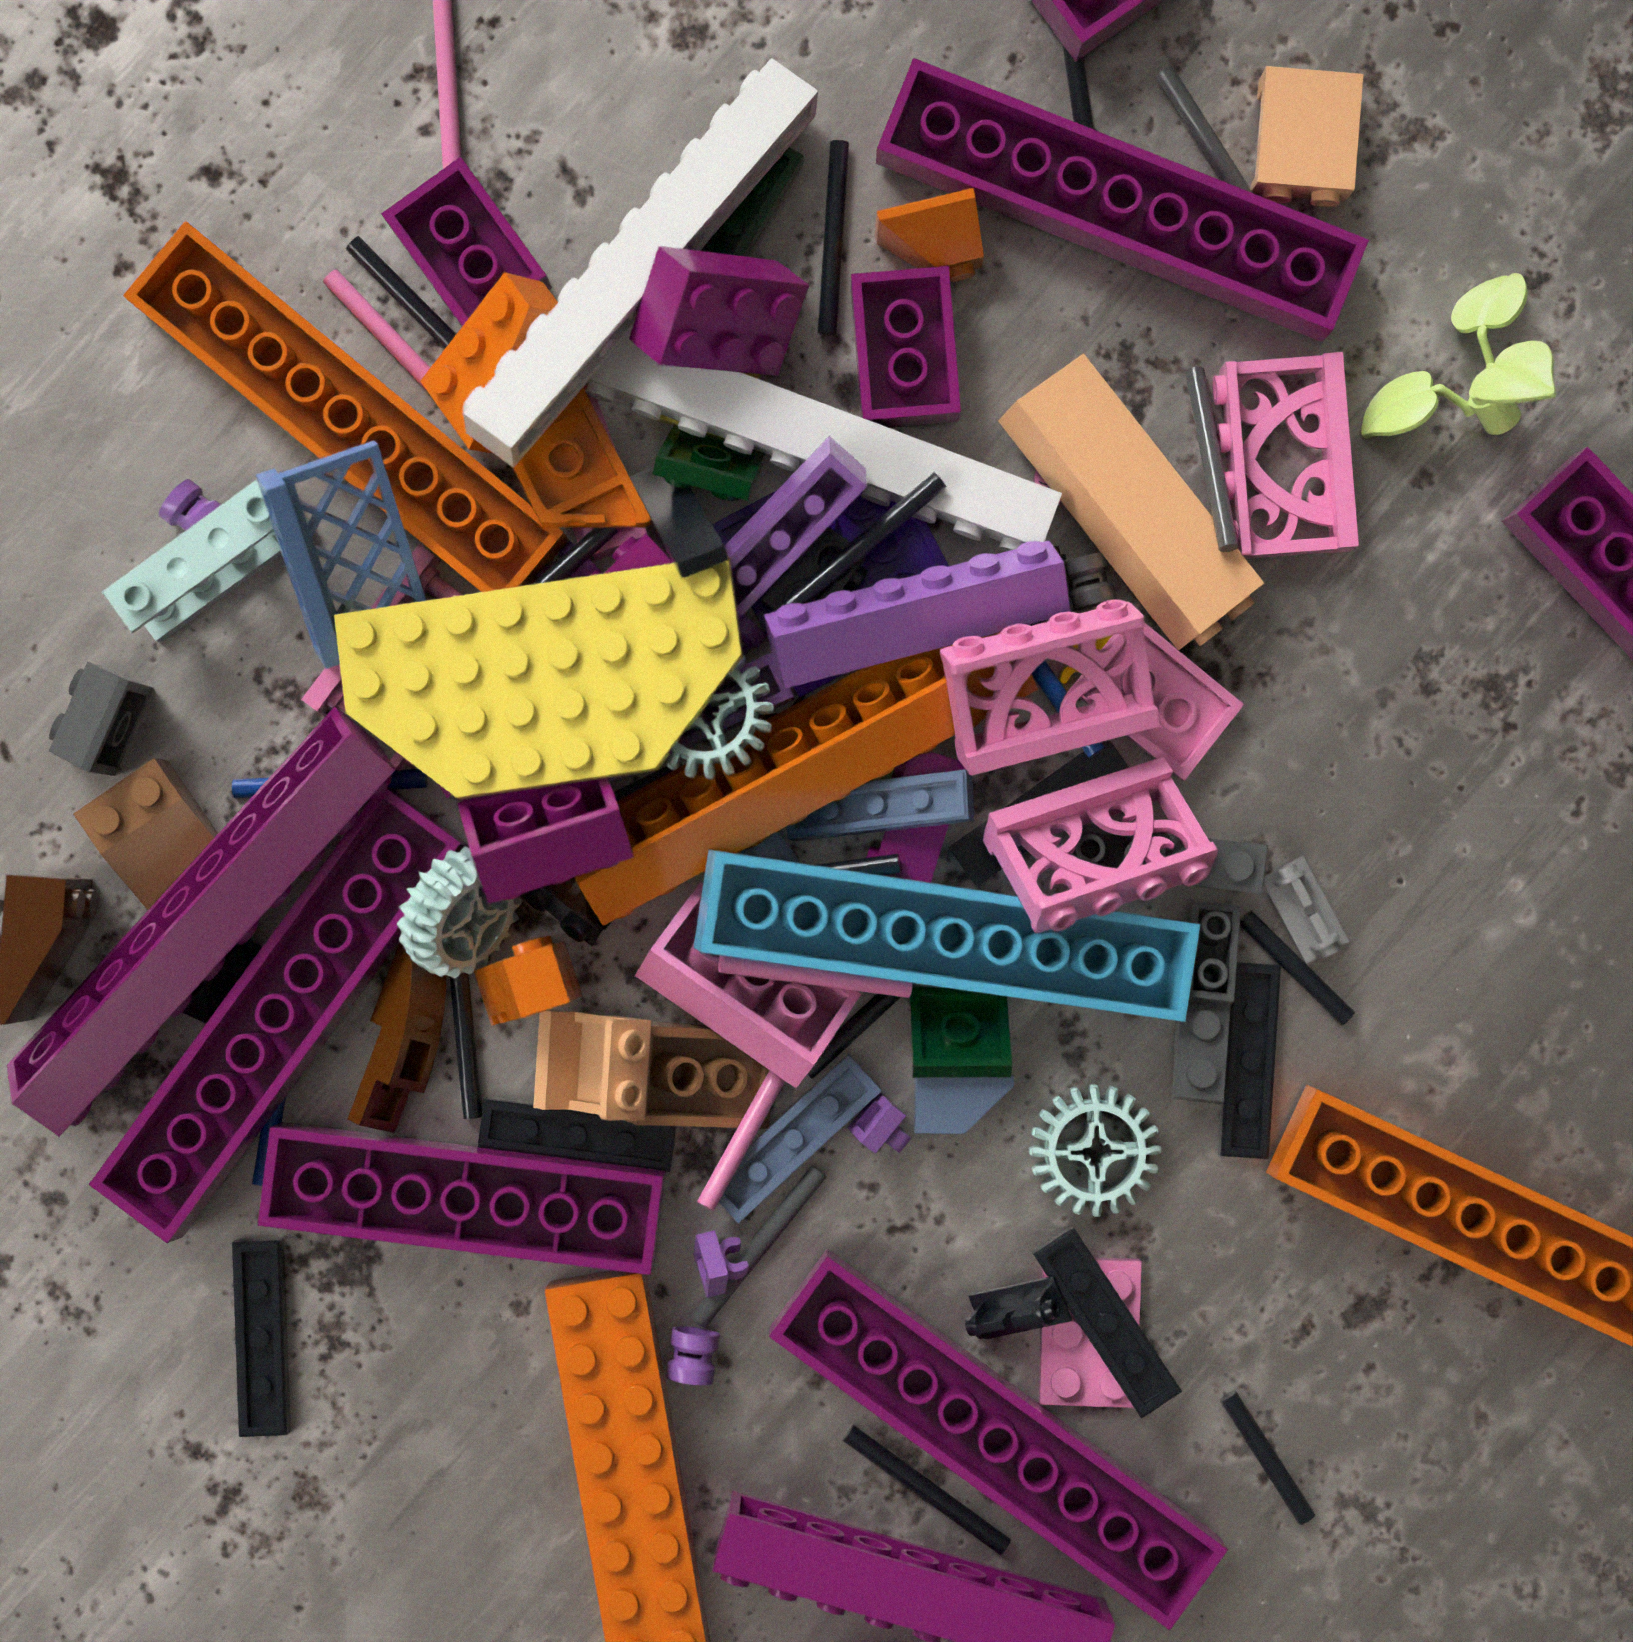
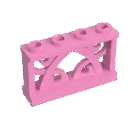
M1343 352L1323 353L1319 356L1225 362L1219 370V375L1213 376L1212 390L1215 405H1222L1223 424H1217L1216 433L1220 453H1226L1227 472H1224L1238 542L1237 549L1245 559L1329 552L1342 553L1350 552L1359 546ZM1315 373L1316 383L1299 389L1289 396L1279 377L1283 375ZM1260 379L1273 388L1279 403L1272 408L1270 400L1264 394L1254 392L1253 394L1259 401L1258 407L1254 410L1246 409L1240 399L1241 388L1249 380ZM1300 409L1302 422L1305 421L1307 415L1316 416L1319 421L1318 429L1312 433L1305 432L1298 424L1294 412ZM1283 420H1285L1289 432L1297 441L1310 448L1322 449L1323 460L1311 464L1299 474L1293 484L1291 494L1275 483L1255 460L1266 438ZM1241 422L1249 426H1255L1244 443L1242 440ZM1310 478L1319 479L1324 484V493L1321 496H1315L1311 493V490H1308L1307 502L1302 500L1301 496L1307 480ZM1246 480L1259 493L1247 500ZM1263 510L1267 513L1268 522L1266 526L1276 521L1280 510L1287 513V522L1283 532L1271 540H1264L1258 537L1251 528L1253 512ZM1298 519L1328 527L1329 537L1291 540L1296 530Z
M1109 600L1100 603L1097 609L1080 614L1075 612L1058 613L1051 616L1048 622L1033 626L1027 624L1011 625L1004 628L1001 634L985 638L977 636L963 637L956 640L953 646L941 649V660L944 665L956 736L954 740L956 754L970 776L1160 727L1158 710L1154 706L1144 634V615L1130 602ZM1120 633L1125 641L1123 652L1115 662L1102 669L1099 664L1109 659L1113 651V645L1110 643L1104 649H1096L1095 642L1099 638ZM1078 644V649L1071 645ZM1046 658L1066 664L1085 676V678L1076 682L1067 691L1062 700L1059 713L1048 716L1034 701L1016 696L1030 674ZM994 665L995 673L992 677L988 679L978 677L987 689L995 691L993 696L981 697L971 693L967 688V679L970 672ZM1129 668L1132 694L1122 696L1111 678ZM1096 687L1097 690L1085 694L1087 698L1093 700V703L1076 708L1078 698L1086 691ZM969 706L978 709H988L982 733L974 735ZM1010 709L1029 711L1030 720L1014 724L1015 719L1020 714L1009 711Z
M1164 756L989 813L983 842L990 855H995L1028 914L1031 926L1036 934L1050 929L1053 931L1064 930L1072 926L1077 920L1094 914L1098 916L1108 915L1116 911L1121 905L1138 899L1142 901L1152 900L1161 895L1165 890L1181 884L1193 886L1203 881L1210 874L1218 849L1214 842H1210L1171 778L1173 771ZM1158 801L1168 820H1154L1152 802ZM1121 812L1125 814L1122 822H1117L1110 818V816ZM1093 822L1096 826L1111 834L1120 836L1134 835L1132 846L1118 868L1092 864L1070 855L1079 844L1082 825ZM1066 831L1070 838L1059 848L1056 847L1060 843L1061 838L1053 835ZM1152 833H1169L1177 836L1186 851L1163 857L1160 850L1164 848L1173 850L1175 845L1165 837H1152ZM1023 846L1032 856L1038 859L1030 869L1017 847ZM1051 868L1055 871L1050 882L1051 890L1057 884H1064L1070 890L1049 897L1042 893L1037 884V879L1042 872Z

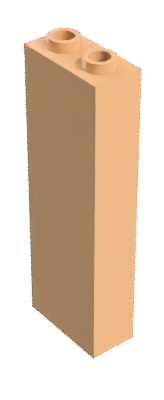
M1084 353L1018 399L998 420L1048 486L1062 493L1060 501L1176 649L1180 650L1193 639L1201 646L1223 629L1218 623L1221 617L1227 614L1232 621L1255 603L1249 595L1264 584L1263 580L1238 549L1230 552L1219 551L1211 514Z

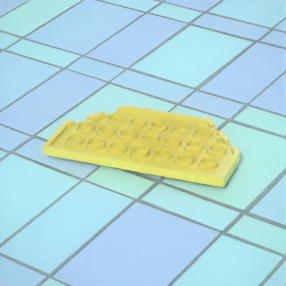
M729 556L725 562L686 578H681L674 563L334 615L346 714L459 799L657 771L670 755V750L685 730H689L713 698L712 695L729 672L732 673L743 658Z

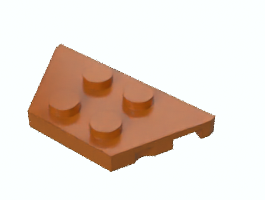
M582 388L513 470L543 528H645L652 524L651 518L584 388Z

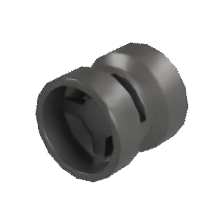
M1101 552L1064 561L1070 588L1068 597L1072 599L1074 611L1097 607L1105 601L1117 600L1114 585L1108 582L1106 576L1109 563ZM1099 580H1100V583L1091 584V585H1087V586H1084V587L1077 588V586L1084 585V584H1089V583L1096 582V581H1099Z

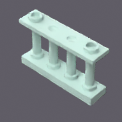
M257 480L102 591L132 633L145 626L154 640L161 643L282 555Z

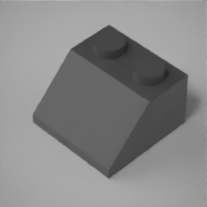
M87 661L85 668H80L70 683L69 695L72 698L65 714L60 713L53 722L49 733V739L53 742L49 752L87 772L115 776L153 687L104 666Z

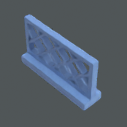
M374 440L278 473L273 468L255 475L314 651L326 669L340 664L334 615L348 613L350 608L357 611L374 609L355 601L367 577L388 586L376 608L388 607L397 591L412 597L414 603L426 601L379 446ZM370 459L373 474L364 491L342 481L351 464ZM336 470L333 476L327 474V472ZM316 477L329 484L317 507L299 499L295 487L296 483ZM377 487L379 488L382 499L374 496ZM338 488L360 497L348 521L326 512ZM369 502L385 509L387 513V519L378 535L357 526ZM304 511L312 514L308 524ZM322 519L343 528L331 552L314 545L312 539ZM391 532L393 533L396 543H393L388 540ZM353 533L374 542L362 566L341 557ZM383 547L398 553L401 558V563L392 579L371 570ZM318 556L327 559L323 568ZM336 564L357 573L345 596L330 590L327 584ZM405 576L407 578L409 587L401 584ZM333 600L341 603L337 612Z

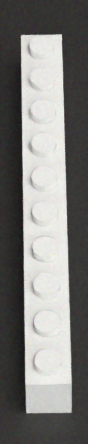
M772 58L760 72L753 70L742 83L739 91L740 95L730 106L723 104L717 110L711 120L710 129L700 140L694 138L689 142L680 157V164L671 174L665 172L656 180L647 202L640 209L634 207L628 212L620 225V233L610 244L604 242L595 250L589 261V268L579 280L572 278L567 282L558 296V304L548 315H539L528 329L526 341L516 352L510 350L501 358L496 366L495 376L485 388L479 386L468 396L463 406L466 433L514 468L631 332L658 246L700 251L816 116L817 89Z
M630 333L585 384L587 385L585 392L598 400L613 403L615 397L632 403L631 410L641 416L653 420H659L661 415L679 421L677 427L689 434L698 437H705L707 432L725 438L724 445L732 450L751 455L752 450L755 449L771 455L770 462L792 472H795L831 436L866 468L867 487L863 490L861 496L879 505L889 506L890 501L898 503L935 472L943 480L946 488L912 517L928 523H935L936 518L955 524L954 532L973 540H981L982 535L1001 542L999 548L1005 552L1017 549L1018 546L1026 542H1044L1062 495L1061 492L741 372L659 365L629 340Z

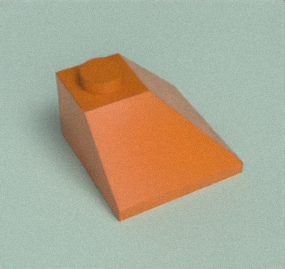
M970 188L877 211L875 224L876 243L916 268L949 266L950 282L973 277L975 269L982 267L984 259L974 189Z

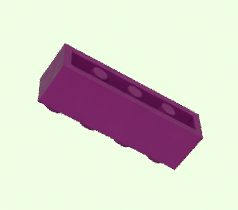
M930 751L925 754H919L895 767L891 779L966 769L959 760ZM949 824L884 831L879 848L870 846L866 858L898 853L901 861V873L883 876L931 883Z

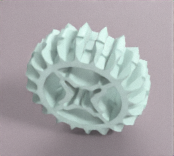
M744 655L732 673L729 672L726 676L738 684L742 690L732 694L729 691L723 694H713V698L709 702L712 707L720 705L719 713H713L716 719L712 723L716 733L713 734L710 726L701 717H698L689 728V730L698 729L705 732L713 751H694L676 742L671 749L673 752L667 762V767L671 770H676L685 759L687 760L685 766V775L687 777L694 778L699 764H704L705 777L708 780L714 779L716 763H721L724 772L730 776L734 774V767L730 761L731 758L737 755L739 760L745 766H748L752 760L743 749L748 744L758 751H762L765 747L764 743L753 735L756 730L763 733H770L772 730L771 723L759 720L758 718L759 715L773 713V704L757 701L758 698L766 696L770 692V688L767 683L751 686V683L759 677L760 671L756 666H753L744 673H741L740 671L746 660ZM747 704L744 725L737 737L727 744L723 731L724 721L729 715L737 712V708Z
M465 846L458 853L449 850L444 861L433 858L431 870L427 873L419 872L420 881L416 887L407 888L411 896L408 902L399 906L404 913V917L396 925L402 931L399 941L404 945L406 953L411 956L412 961L432 974H437L440 977L449 975L456 978L462 971L471 975L477 963L487 965L488 956L493 951L500 952L499 944L504 937L512 936L508 929L512 923L519 919L514 910L520 906L522 899L517 897L511 900H501L488 904L470 848Z
M1089 1084L1088 1099L1084 1100L1079 1089L1072 1087L1069 1089L1073 1101L1072 1104L1067 1106L1064 1100L1057 1095L1052 1101L1060 1112L1055 1117L1044 1109L1039 1113V1116L1050 1125L1047 1130L1040 1127H1033L1031 1130V1134L1034 1137L1044 1140V1145L1030 1146L1029 1154L1034 1157H1044L1045 1160L1032 1166V1172L1036 1176L1050 1173V1176L1042 1182L1040 1187L1047 1193L1059 1186L1060 1189L1054 1199L1055 1203L1059 1206H1063L1073 1196L1072 1211L1075 1214H1081L1086 1201H1090V1210L1094 1217L1101 1216L1102 1201H1107L1112 1213L1117 1214L1121 1211L1117 1197L1123 1195L1131 1205L1138 1202L1136 1195L1130 1191L1135 1183L1142 1190L1148 1191L1151 1184L1141 1177L1142 1171L1145 1170L1150 1173H1158L1159 1166L1152 1161H1147L1146 1155L1160 1154L1162 1151L1161 1146L1155 1143H1146L1145 1139L1158 1134V1128L1155 1125L1140 1127V1124L1147 1119L1150 1113L1143 1107L1130 1114L1129 1112L1136 1100L1132 1095L1127 1094L1119 1104H1116L1118 1089L1116 1087L1109 1086L1104 1099H1100L1098 1085ZM1102 1111L1120 1117L1129 1128L1133 1142H1122L1121 1140L1107 1138L1104 1123L1102 1122ZM1087 1112V1119H1085L1084 1131L1081 1136L1075 1140L1057 1143L1058 1137L1065 1125L1074 1117ZM1096 1134L1100 1138L1098 1142L1102 1146L1107 1145L1111 1150L1099 1153L1094 1166L1090 1162L1091 1158L1087 1154L1082 1155L1079 1150L1091 1147L1092 1139L1095 1138ZM1132 1157L1131 1163L1123 1176L1116 1182L1103 1187L1108 1166L1116 1160ZM1056 1158H1067L1068 1160L1082 1162L1085 1166L1086 1177L1088 1178V1188L1079 1187L1065 1179L1058 1168Z

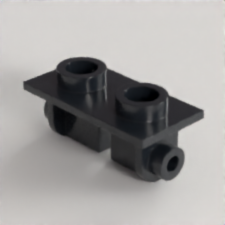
M574 877L561 884H550L522 894L526 902L533 908L541 912L546 910L558 919L560 927L570 938L578 942H583L584 940L591 947L594 946L603 929L606 930L612 923L610 922L604 926L601 924L582 891L576 897L568 892L576 883Z
M253 936L241 945L237 943L225 956L224 965L217 975L209 981L203 980L191 993L192 998L182 1013L206 1024L263 946L251 940Z
M1054 1275L969 1294L968 1297L974 1311L970 1317L966 1318L965 1328L969 1336H976L982 1340L1071 1322L1072 1317Z

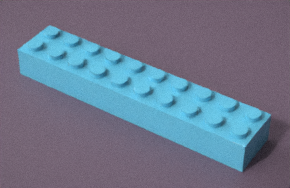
M708 849L693 948L702 953L1185 1022L1200 924L1114 911L1105 916L1094 914L1079 919L1072 926L1061 931L1050 929L1036 934L1031 926L1028 914L1016 895Z

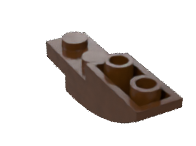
M401 942L398 944L370 1019L371 1022L382 1028L347 1118L359 1126L391 1133L396 1131L410 1091L423 1094L425 1092L439 1045L446 998V975L440 977L411 960V956L406 953V949Z

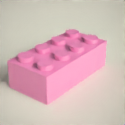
M700 882L650 949L635 976L794 1088H797L815 1065L861 996V993L853 990L720 973L718 971L720 955L702 953L693 948L703 883Z

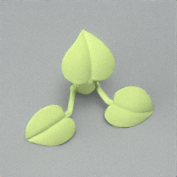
M1512 273L1509 276H1500L1481 283L1463 295L1452 311L1451 321L1458 332L1471 333L1477 331L1478 341L1486 363L1485 370L1478 374L1471 384L1469 400H1464L1442 384L1433 386V378L1428 372L1421 371L1405 374L1385 385L1370 402L1361 426V434L1364 440L1373 436L1398 435L1421 426L1436 411L1439 403L1437 396L1445 397L1461 408L1466 417L1476 414L1486 432L1491 435L1503 434L1516 426L1521 418V411L1516 403L1556 398L1554 358L1547 344L1540 341L1518 343L1502 351L1494 360L1488 341L1489 328L1498 329L1510 325L1524 309L1528 288L1521 274Z

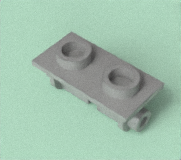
M1304 856L1265 876L1264 886L1306 964L1321 956L1325 958L1340 950V946L1349 942Z

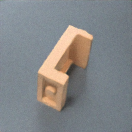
M1266 66L1258 81L1257 99L1261 100L1256 172L1255 178L1251 183V190L1254 194L1263 195L1262 197L1276 203H1288L1292 201V198L1311 199L1310 204L1317 207H1336L1340 205V202H1344L1355 190L1364 74Z
M545 1010L540 1012L533 1108L586 1112L600 1115V1118L604 1120H645L651 1020L583 1011Z

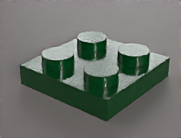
M674 424L656 456L652 475L663 477L666 483L675 487L689 488L695 486L710 490L715 497L722 500L737 501L742 499L748 501L762 469L765 453L753 449L751 455L743 454L724 445L725 438L708 433H706L705 437H698L679 429L678 425Z
M912 987V993L909 997L912 1078H1011L1012 1055L1007 996L946 987Z

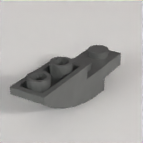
M1085 824L1082 825L1079 844L1070 855L1092 864L1118 868L1132 846L1134 835H1115L1102 830L1096 825ZM1152 833V837H1165L1175 845L1173 850L1168 848L1161 849L1160 853L1163 857L1186 851L1177 836L1168 833ZM1208 838L1210 842H1214L1218 853L1207 878L1193 886L1263 894L1268 845Z
M1198 901L1191 902L1188 922L1200 924L1186 1020L1185 1022L1175 1021L1172 1053L1175 1054L1172 1099L1212 1104L1224 1102L1230 1006L1234 1002L1241 906Z

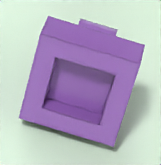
M882 1093L874 1097L848 1127L851 1133L875 1154L885 1142L900 1153L912 1139L899 1126L906 1115Z
M715 1230L696 1235L693 1256L706 1298L725 1294L728 1279H740L747 1274L749 1267L747 1261L734 1264L726 1259L728 1254L740 1251V1238L730 1237L723 1240L719 1245Z

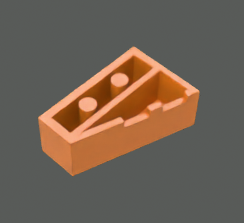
M504 272L420 380L469 450L494 454L466 433L463 417V406L466 399L477 387L485 388L495 376L497 364L508 351L514 350L516 352L526 341L528 329L533 321L541 314L548 315L558 304V301L541 281Z
M551 935L512 946L515 956L474 970L491 1026L533 1015L569 1003L583 996L566 942L553 944Z

